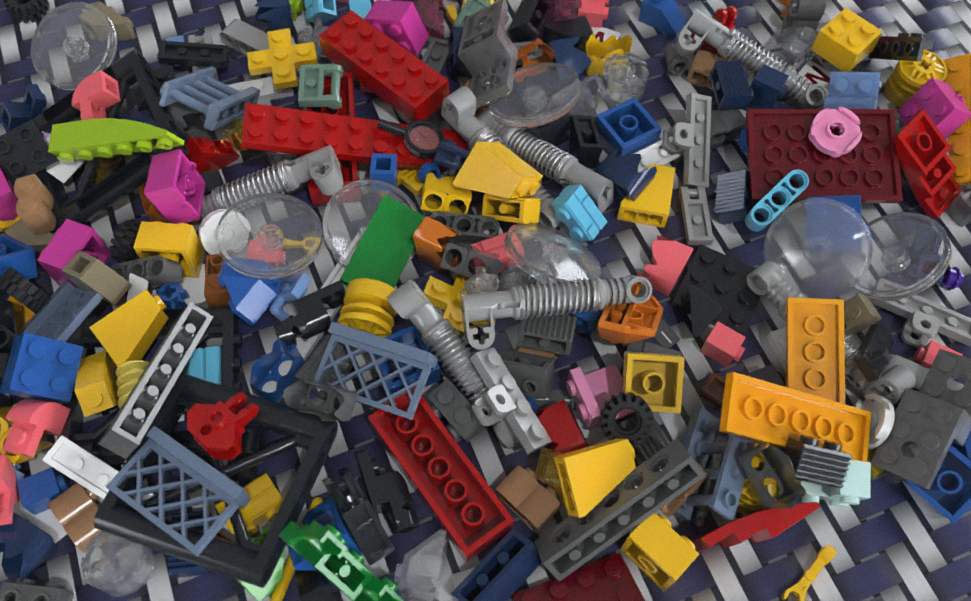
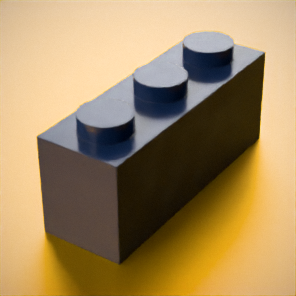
M512 528L452 591L451 595L454 600L507 601L542 563L534 543Z

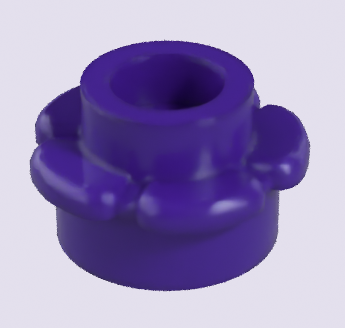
M946 267L943 281L940 285L947 287L948 291L959 288L963 283L964 275L958 267Z

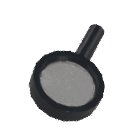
M380 119L377 127L404 137L403 142L406 149L419 158H434L441 141H445L442 130L429 121H414L405 128Z

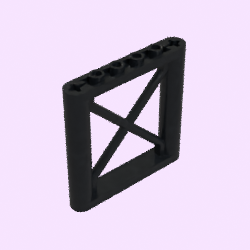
M133 49L103 70V72L118 81L121 100L110 106L106 118L117 119L129 87L138 81L158 127L184 140L169 106L163 107L159 105L161 99L160 87L149 63L137 49ZM74 91L33 118L42 132L51 134L52 125L73 122L81 117V111L72 106ZM184 142V146L173 147L170 150L154 149L152 152H143L91 189H89L101 157L88 160L76 192L69 199L60 180L47 171L38 175L37 177L53 196L54 204L52 211L56 217V227L60 228L66 219L84 225L147 182L152 156L178 149L186 156L189 154L186 143Z
M229 305L199 307L214 317L195 349L201 347L209 338L222 337L221 385L242 391L241 381H238V372H242V358L238 356V348L243 347L242 333L239 332V316L231 311ZM185 308L163 310L169 319L157 336H166L176 318ZM108 314L88 315L69 337L68 343L84 347L81 359L89 356V347H102L105 349L89 327ZM74 384L70 402L61 404L71 409L61 435L110 466L124 465L125 458L98 444L120 408L116 409L92 433L81 434L83 411L74 391ZM184 410L182 414L187 421V411ZM189 431L171 432L170 437L196 456L199 458L208 457L207 452L195 442L194 436Z
M181 373L146 434L153 426H156L170 436L184 410H190L195 404H217L219 401L224 404L235 394L241 392L247 396V400L235 415L245 408L246 405L256 404L259 407V411L247 424L290 438L225 466L222 460H214L207 453L213 468L229 478V476L296 447L307 450L263 544L251 541L240 508H238L230 517L238 544L214 537L197 557L110 490L95 514L94 527L131 542L264 588L269 582L287 544L278 535L291 521L296 524L334 443L338 431V422L322 421L318 415L298 411L299 409ZM146 434L135 450L125 459L124 466L149 440ZM153 450L143 460V468L153 466L158 454ZM137 476L126 478L118 488L123 492L136 490ZM200 484L188 486L187 495L202 489V486ZM181 488L165 491V504L181 498ZM159 494L144 500L143 507L159 506ZM165 519V524L167 525L176 524L173 521ZM187 528L188 541L195 545L204 535V532ZM181 529L175 530L177 533L181 535Z

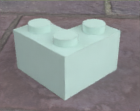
M850 460L851 464L848 465L849 470L846 471L847 476L844 477L845 482H843L844 487L842 488L795 479L806 490V494L801 497V501L819 503V499L828 500L830 505L835 507L859 505L860 500L870 498L871 463Z

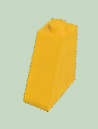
M651 164L649 168L656 167L657 169L654 179L635 201L627 198L622 200L617 220L665 228L670 212L675 168Z
M146 289L89 328L116 365L120 366L125 362L141 360L169 319L163 311L167 306L158 295L152 297Z
M106 350L80 360L74 391L84 417L118 405L116 370Z
M615 438L554 457L568 515L578 518L586 516L636 468L634 462L635 451L628 439Z

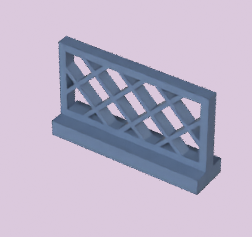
M64 281L17 335L25 332L66 342L104 297L98 292L75 288L71 283Z
M332 321L328 330L331 333V337L314 380L322 382L325 373L334 368L338 380L330 385L336 387L341 385L343 389L348 390L345 382L358 376L363 388L356 391L357 402L413 420L431 368L435 369L438 358L430 352ZM337 342L344 344L348 351L347 355L338 360L335 359L333 354ZM365 351L369 352L373 362L360 368L356 356ZM351 359L356 371L343 377L339 365ZM389 359L393 360L397 370L384 377L380 364ZM375 367L380 379L367 386L363 373ZM414 367L421 369L422 372L419 380L409 385L404 373ZM400 375L405 388L392 394L387 381ZM383 384L387 397L376 402L373 400L370 390ZM316 386L317 388L325 390V388L321 386ZM365 393L367 398L361 397L360 395ZM405 393H408L411 400L407 412L399 410L394 400Z
M153 426L146 434L149 440L106 485V488L198 557L239 507L244 509L251 499L242 487L156 426ZM153 450L158 454V465L143 468V460ZM178 468L180 470V481L165 484V471ZM158 472V485L143 488V475ZM186 475L192 479L186 480ZM137 476L136 490L123 492L118 488L126 478ZM200 484L203 488V497L187 500V487ZM181 488V502L165 504V491ZM159 492V506L144 508L143 495ZM223 501L228 504L221 515L209 517V503ZM203 504V518L187 521V507ZM181 508V523L165 524V511ZM154 513H159V518H157V517H156L155 515H153V514H154ZM204 525V535L193 545L188 541L187 528ZM181 529V535L177 533L175 530Z

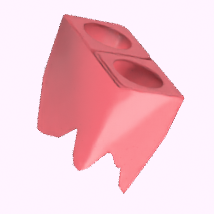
M657 235V240L652 243V254L654 257L651 260L654 265H645L644 269L647 273L639 272L636 274L648 279L654 290L669 296L694 248Z

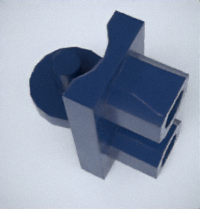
M449 139L447 141L442 140L433 163L449 169V174L453 176L455 172L458 173L472 150H464L458 147L456 142Z

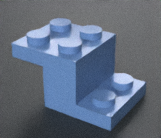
M832 71L829 95L824 98L823 109H837L838 107L846 109H877L881 72Z

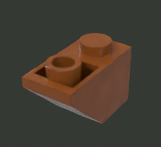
M232 252L206 255L204 296L208 306L229 305L228 301L231 297L226 286L221 287L217 277L225 259H234Z

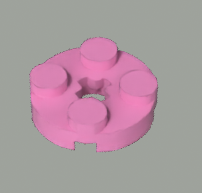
M826 108L820 111L812 121L808 137L818 150L837 158L853 150L862 137L859 127L861 123L859 118L846 108ZM838 127L840 129V136L832 134L830 128L835 129Z

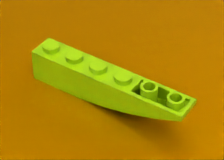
M114 118L86 119L52 125L48 152L57 156L62 162L73 163L74 160H93L95 157L111 158L112 155H131L132 152H152L154 149L170 150L173 147L184 146L185 141L165 129L142 122Z

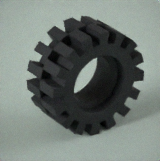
M3 0L12 18L19 23L22 21L28 23L29 20L33 23L36 22V18L41 20V15L46 16L47 11L50 9L48 0Z
M138 220L124 221L125 225L120 224L118 226L119 231L115 230L114 235L116 237L115 239L111 238L110 243L113 245L109 247V251H112L110 255L114 260L122 263L140 259L133 248L141 224Z
M11 267L0 277V288L35 314L50 299L47 294Z
M619 392L618 396H610L611 399L605 401L604 408L600 412V421L604 433H606L610 440L615 438L628 439L629 443H633L634 446L639 445L638 441L641 439L644 442L647 439L646 435L652 432L651 425H654L653 413L642 397L636 396L632 392H629V394ZM623 409H631L637 413V423L630 429H622L616 424V416Z

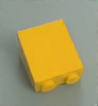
M476 142L452 184L456 187L500 197L518 198L534 195L540 188L539 182L543 175L500 142Z

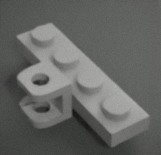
M696 93L688 94L686 96L685 123L679 122L673 125V128H667L663 131V148L674 153L681 154L684 152L683 186L691 188L704 186L705 189L709 188L712 97ZM670 136L673 137V143H674V144L670 143V141H669V137H670Z
M882 279L878 282L871 302L907 319L901 331L903 342L916 348L920 346L924 348L929 338H933L938 332L971 347V318ZM911 334L917 335L919 340L913 339Z
M495 348L482 350L472 355L470 360L488 388L485 397L478 399L472 405V409L480 423L484 426H491L506 418L527 454L539 450L552 442ZM482 408L488 411L489 416L483 413Z

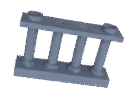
M211 66L165 82L160 89L161 99L159 105L164 107L178 101L204 114L206 119L203 127L213 131L244 116L245 102L257 104L261 90L252 86L238 91L214 79L216 68Z
M703 407L693 408L682 445L708 474L705 480H717L713 494L697 495L698 488L687 497L683 505L673 515L680 520H690L694 506H709L728 521H734L746 477L737 457L753 448L755 441L730 434L728 442L713 443L716 430H719L721 418L717 419ZM724 454L720 468H705L709 455Z

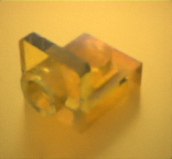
M112 155L111 158L101 157L91 182L98 184L110 176V172L123 164V155Z

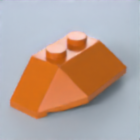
M637 282L631 287V294L633 296L639 292L640 287ZM653 295L641 304L622 303L617 305L615 303V305H608L598 321L599 338L606 339L614 344H628L655 337L664 309Z

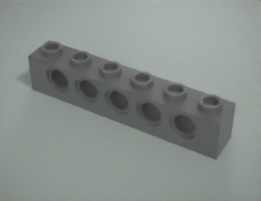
M191 302L176 318L98 443L99 445L125 459L135 450L214 316Z
M676 438L636 467L586 516L578 518L570 515L537 539L535 545L542 564L560 582L706 475L678 438Z

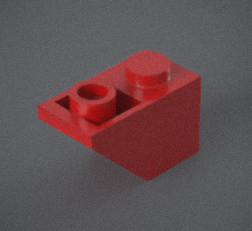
M190 136L186 143L189 154L186 157L189 161L196 163L198 173L220 170L239 158V154L235 151L233 145L225 139L215 140L207 137Z

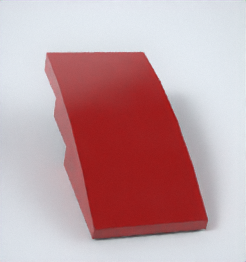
M921 109L893 138L905 177L917 201L929 219L933 220L946 210L961 193L962 189L952 176L957 168L946 154L951 146L925 110Z
M817 502L794 504V508L759 511L711 529L691 541L695 545L697 552L709 549L718 542H720L723 548L740 544L748 538L751 539L753 544L774 538L820 508Z

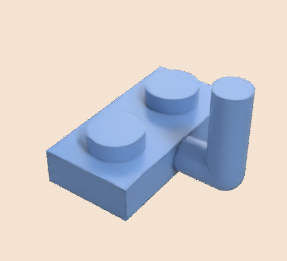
M303 272L282 279L279 294L271 303L270 313L281 322L288 318L290 315L282 309L287 302L302 298L308 290L306 287L311 278Z

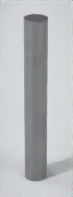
M722 454L710 455L707 468H719ZM705 480L701 494H713L716 480ZM697 506L693 522L694 528L704 530L709 506Z

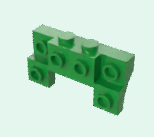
M313 520L309 526L305 523L301 528L291 521L278 535L351 601H404L395 593L398 587L386 576L382 580L378 579L362 565L365 559L353 549L349 552L347 551L348 548L345 546L347 542L341 538L343 535L329 523L323 527Z

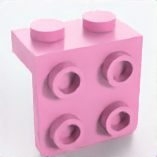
M615 365L585 375L580 367L569 372L566 388L569 395L574 398L577 404L578 415L585 422L588 430L601 426L600 412L604 408L605 401H609L611 399L610 396H618L619 392H622L623 378ZM623 409L617 414L616 420L631 415L635 411Z

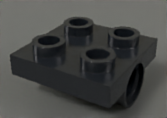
M33 119L0 136V166L13 186L17 178L31 174L38 176L60 164L57 156L48 152L49 143Z

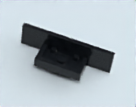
M898 33V36H880L873 51L868 54V58L921 62L923 50H932L934 40L926 39V34Z

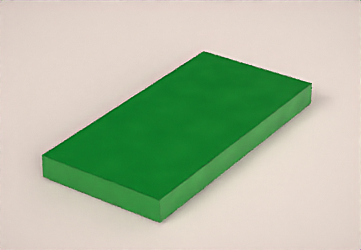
M384 195L340 278L341 283L347 286L352 280L367 278L384 282L394 288L415 247L413 234L426 216Z

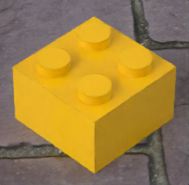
M845 8L819 30L811 50L840 70L850 72L873 51L883 31Z
M141 221L133 246L140 259L161 256L179 262L183 269L182 277L199 278L206 252L199 241L193 225Z
M625 351L622 392L625 394L632 392L636 396L639 395L653 412L681 414L685 357L671 354Z
M656 513L641 522L620 549L664 592L699 555L691 540L683 535L679 536L672 529L670 521L663 515H657Z

